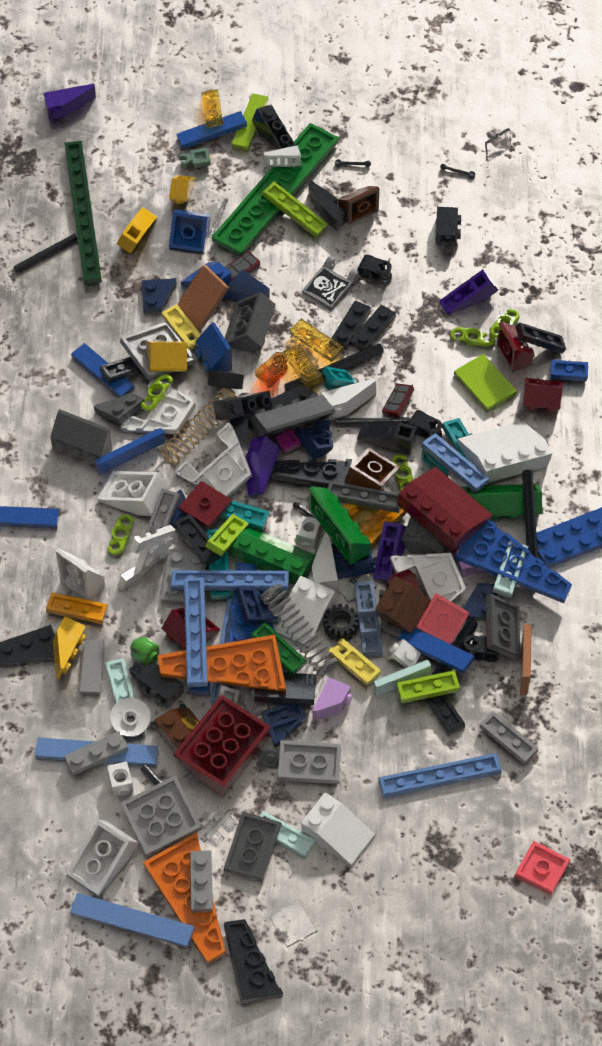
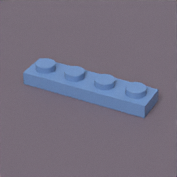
M436 433L422 442L421 447L475 493L489 483L490 478Z

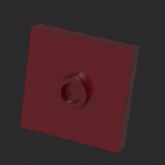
M200 481L180 504L178 510L185 515L191 514L196 522L210 529L232 504V499Z

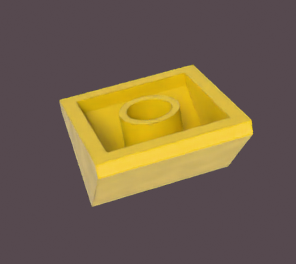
M146 341L150 371H187V342Z

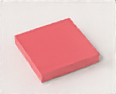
M435 593L416 627L442 641L452 644L470 613Z
M533 841L514 877L552 896L571 859Z

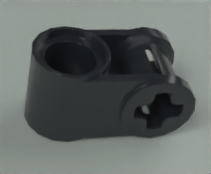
M368 254L364 255L357 268L359 276L382 284L389 283L392 280V273L390 272L392 265L389 261Z
M416 410L407 422L408 425L417 427L416 435L428 439L436 433L442 438L441 421L421 410Z
M469 635L464 639L462 650L467 653L472 652L475 660L496 662L500 659V653L487 648V637Z

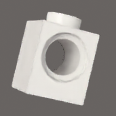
M302 516L296 534V545L315 549L321 531V525L315 517Z
M127 761L107 766L113 796H125L133 792V784ZM118 779H125L124 782H116Z

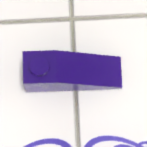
M94 83L44 93V101L49 119L65 117L96 98Z
M482 269L440 299L439 302L446 313L450 315L485 301L499 291L491 276Z
M265 435L252 439L246 454L247 463L252 473V477L247 480L248 496L250 498L264 493L280 450Z
M384 521L375 564V573L373 574L374 579L388 581L395 570L389 558L391 556L403 555L405 546L401 539L407 526Z

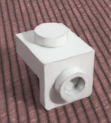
M403 639L393 642L388 647L386 659H395L402 666L408 668L415 665L421 653Z

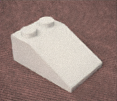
M113 471L97 500L100 503L137 516H152L161 489L167 490L168 486L159 472Z
M59 548L56 550L60 581L86 600H92L105 587L104 575L99 570L91 568L84 559H79L75 555Z
M302 576L299 577L289 595L291 600L285 604L283 611L293 603H296V605L281 615L282 621L294 611L300 609V612L287 620L283 627L291 625L300 616H305L299 623L292 626L288 633L294 632L307 621L309 622L306 627L296 632L292 639L299 638L308 629L314 628L312 632L298 641L300 645L319 632L323 625L325 612L327 613V609H332V606L335 604V590ZM283 622L277 624L275 632L291 640L292 634H286L288 628H282ZM313 640L307 643L305 647L309 648Z
M326 792L301 822L302 833L315 839L318 845L350 866L354 864L375 836V833L346 806Z
M97 820L66 874L97 895H100L129 861L139 842L107 821Z

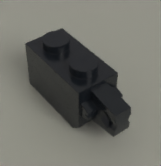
M437 206L435 243L441 246L442 253L453 254L454 246H457V239H461V229H458V225H461V215H458V207Z
M136 661L129 668V673L138 682V689L144 695H150L159 706L163 705L169 709L184 693L183 683L176 678L161 677L159 665L156 663L146 667Z

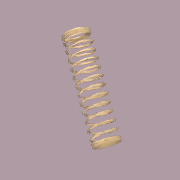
M222 388L217 393V396H214L208 402V405H204L203 409L199 410L198 414H195L193 419L189 420V424H185L184 428L179 430V433H175L174 438H170L169 442L161 447V453L168 462L178 465L180 458H185L184 453L190 454L189 448L195 449L194 444L199 445V439L204 440L203 434L209 435V430H214L213 425H219L218 420H216L215 415L210 407L213 409L214 407L209 405V403L213 402L215 397L220 400L219 398L225 399L223 393L230 397H235L236 395L231 390ZM205 412L213 416L214 419L217 421V424L213 423L207 417ZM200 416L205 418L211 424L212 429H210L204 424ZM193 420L196 426L190 424V422ZM195 421H197V422H199L201 425H203L204 428L207 430L208 433H207V434L204 433V432L197 426V424H196ZM186 425H189L190 430L185 429ZM191 426L196 428L201 433L203 438L197 436L192 430ZM184 430L186 436L181 434L180 431ZM186 431H188V432H190L192 435H194V437L197 439L198 443L194 442V441L188 436V434L186 433ZM179 434L181 440L175 438L176 435ZM181 435L191 442L193 448L185 443ZM172 439L175 440L176 445L171 443ZM177 441L181 442L187 448L188 453L185 452L178 445ZM171 445L179 449L184 457L179 456ZM167 450L176 457L177 461L168 454Z

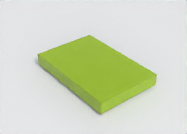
M484 353L454 370L456 378L487 412L517 394V390Z

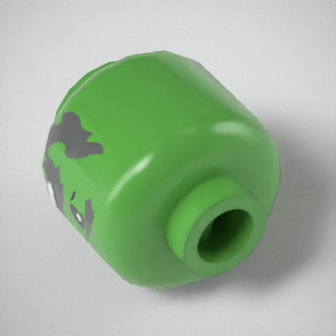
M141 637L132 642L130 654L137 662L149 666L158 661L157 655H159L160 649L149 638Z

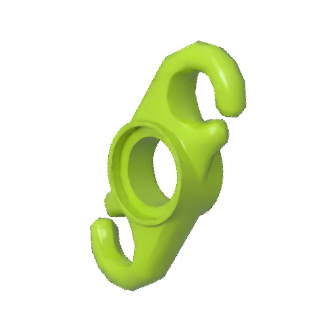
M508 309L507 313L500 315L490 327V335L498 338V334L494 331H498L500 322L515 325L520 319L519 312L515 309Z
M456 327L450 332V337L453 341L457 339L455 333L462 334L458 341H464L469 346L489 347L496 340L489 334L491 341H485L484 337L487 336V333H481L477 328ZM470 334H474L478 338L475 340H471L468 338V336Z
M163 374L159 376L148 388V396L145 397L144 401H152V404L146 406L145 402H142L141 407L144 410L151 411L155 409L166 397V390L170 384H162V381L168 379L169 383H172L173 378L170 375ZM161 390L160 394L153 395L154 391Z
M402 454L395 455L392 458V462L400 466V469L394 474L395 480L401 488L400 491L403 489V485H408L414 480L412 470L408 466V462L405 461L407 458ZM402 459L404 460V463L398 464L396 463V460ZM405 471L408 473V476L402 478L398 473Z
M123 514L118 517L112 530V540L109 544L111 546L114 544L120 546L118 550H113L111 546L107 547L108 552L113 555L121 554L129 541L132 524L125 525L122 523L124 519H129L131 523H134V518L129 514ZM119 531H124L126 533V536L123 538L116 537V533Z

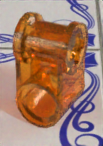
M283 352L274 353L265 363L257 368L254 376L267 387H272L288 370L286 354Z

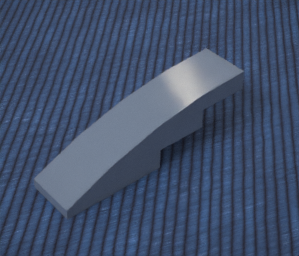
M374 582L354 583L363 656H383L379 619L375 610L377 601Z

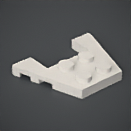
M158 377L153 378L147 387L149 388ZM170 384L166 390V397L155 409L151 410L145 420L130 416L120 426L121 432L150 433L158 428H162L164 434L179 433V430L184 426L196 408L195 402L182 392L175 390ZM156 390L154 392L160 394L161 390Z
M228 422L216 433L228 446L222 454L200 473L187 460L174 472L196 486L200 481H203L227 497H230L252 477V473L233 426Z
M171 525L157 529L155 534L152 535L149 532L145 533L144 538L140 536L134 538L130 550L135 554L139 552L140 554L135 567L121 575L117 585L121 591H124L158 561L168 555V549L174 540L173 536L176 531Z
M451 553L396 555L389 558L396 574L415 567L426 595L430 600L437 593L445 599L453 601L466 589Z

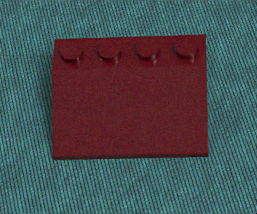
M436 467L412 480L398 494L397 505L453 553L493 516Z
M220 695L174 753V757L207 787L224 797L270 738L271 726L225 696Z

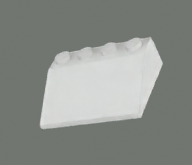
M525 422L457 439L467 460L490 478L489 482L522 474V471L526 469L534 471L548 467L553 454L545 439Z

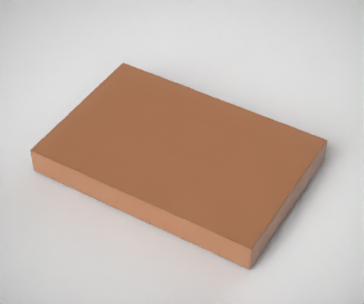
M202 265L177 305L198 331H202L229 287L207 265Z
M524 624L521 639L520 695L527 696L531 678V624Z

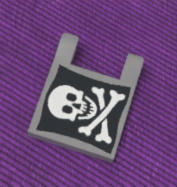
M331 255L327 257L323 266L302 290V293L330 309L335 306L349 287L359 279V275H357L359 271L356 269H352L347 278L330 270L336 264L335 258Z

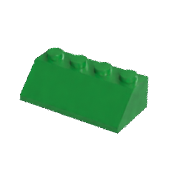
M534 483L535 516L537 517L538 514H542V490L537 483ZM523 484L486 485L476 493L468 486L462 487L467 494L493 515L490 519H498L499 516L517 518L519 517L518 515H524Z
M310 487L309 510L347 562L351 565L368 556L371 546L369 538L361 533L358 523L352 521L348 510L340 505L336 494H332L328 488Z
M252 527L241 531L232 546L233 559L243 563L255 564L256 568L261 571H289V583L294 585L300 576L308 578L316 557L313 553Z

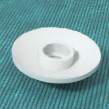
M132 697L118 701L112 708L110 715L111 724L115 731H120L126 737H135L142 734L148 728L151 719L148 706L140 699ZM129 716L134 717V721L128 722L127 718Z

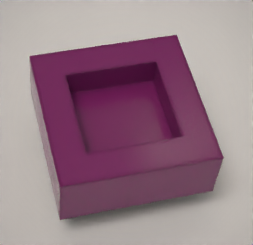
M292 429L275 436V441L284 454L301 447V442Z

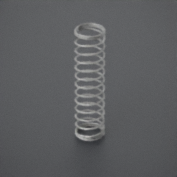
M281 584L272 586L263 593L261 600L264 601V604H269L268 610H274L273 616H278L277 622H283L282 628H288L286 634H292L291 640L296 641V647H301L300 652L305 653L304 658L310 659L309 665H315L313 670L316 671L317 676L327 673L338 663L337 658H333L324 663L319 669H315L332 652L324 655L319 661L310 663L327 646L322 647L313 656L306 657L308 652L320 645L323 640H319L308 650L301 651L318 634L311 636L305 643L297 645L298 641L312 632L314 628L308 629L299 638L292 639L294 634L306 627L309 622H305L294 632L288 633L289 629L299 623L305 616L302 615L291 625L283 627L287 620L300 612V609L294 611L285 620L279 621L281 615L291 610L296 603L291 604L283 612L275 615V611L288 603L291 597L286 598L276 608L270 609L272 603L287 593V591H284L271 602L266 603L265 601L273 598L282 589Z

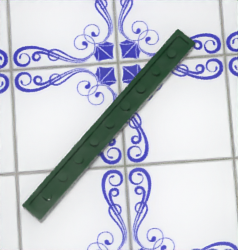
M82 141L65 142L84 284L102 282Z

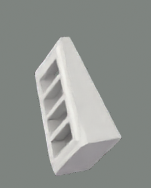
M298 146L264 152V166H301V154Z

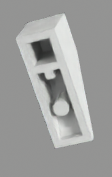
M375 378L321 392L335 409V413L329 416L328 419L332 420L347 416L375 396Z
M325 532L314 559L312 575H309V580L336 591L338 590V579L330 537Z

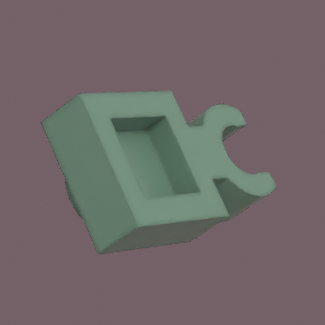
M208 148L190 150V155L185 153L179 154L181 168H187L192 164L194 168L211 166Z

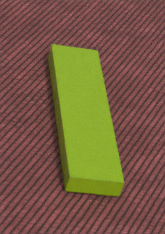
M252 93L243 114L247 127L237 130L232 141V148L249 151L257 131L251 120L257 108L267 106L268 96Z
M275 181L263 191L262 195L315 238L327 228L328 224Z

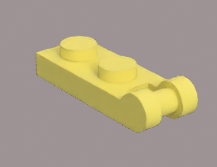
M176 304L163 311L162 317L166 322L168 321L181 340L187 342V348L192 351L195 347V341L201 334ZM193 336L194 339L190 341L189 337Z
M343 638L337 642L335 647H331L327 651V653L332 652L330 655L332 659L337 658L343 667L366 686L370 685L381 674V670Z

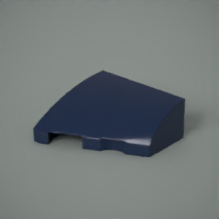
M243 269L227 285L229 289L222 300L225 301L228 298L238 302L259 292L269 298L270 288Z
M330 420L315 421L313 427L300 428L296 431L295 435L312 459L320 458L333 449L332 432L329 429L331 425Z
M334 543L331 544L337 579L375 573L371 548L368 556L350 565Z

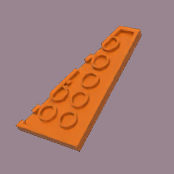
M275 635L206 647L207 681L209 683L286 692ZM186 650L157 655L161 677L187 680Z
M196 832L144 861L143 865L181 923L195 927L191 940L207 965L226 955L214 902L213 912L192 913L191 851H201Z

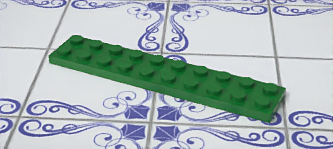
M309 123L294 141L301 154V166L271 167L213 234L212 241L242 256L281 211L262 195L263 191L275 181L293 196L338 144L339 137Z

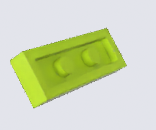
M232 514L207 541L205 547L223 556L236 541L240 532L247 529L249 523Z
M455 670L397 682L401 704L460 691Z

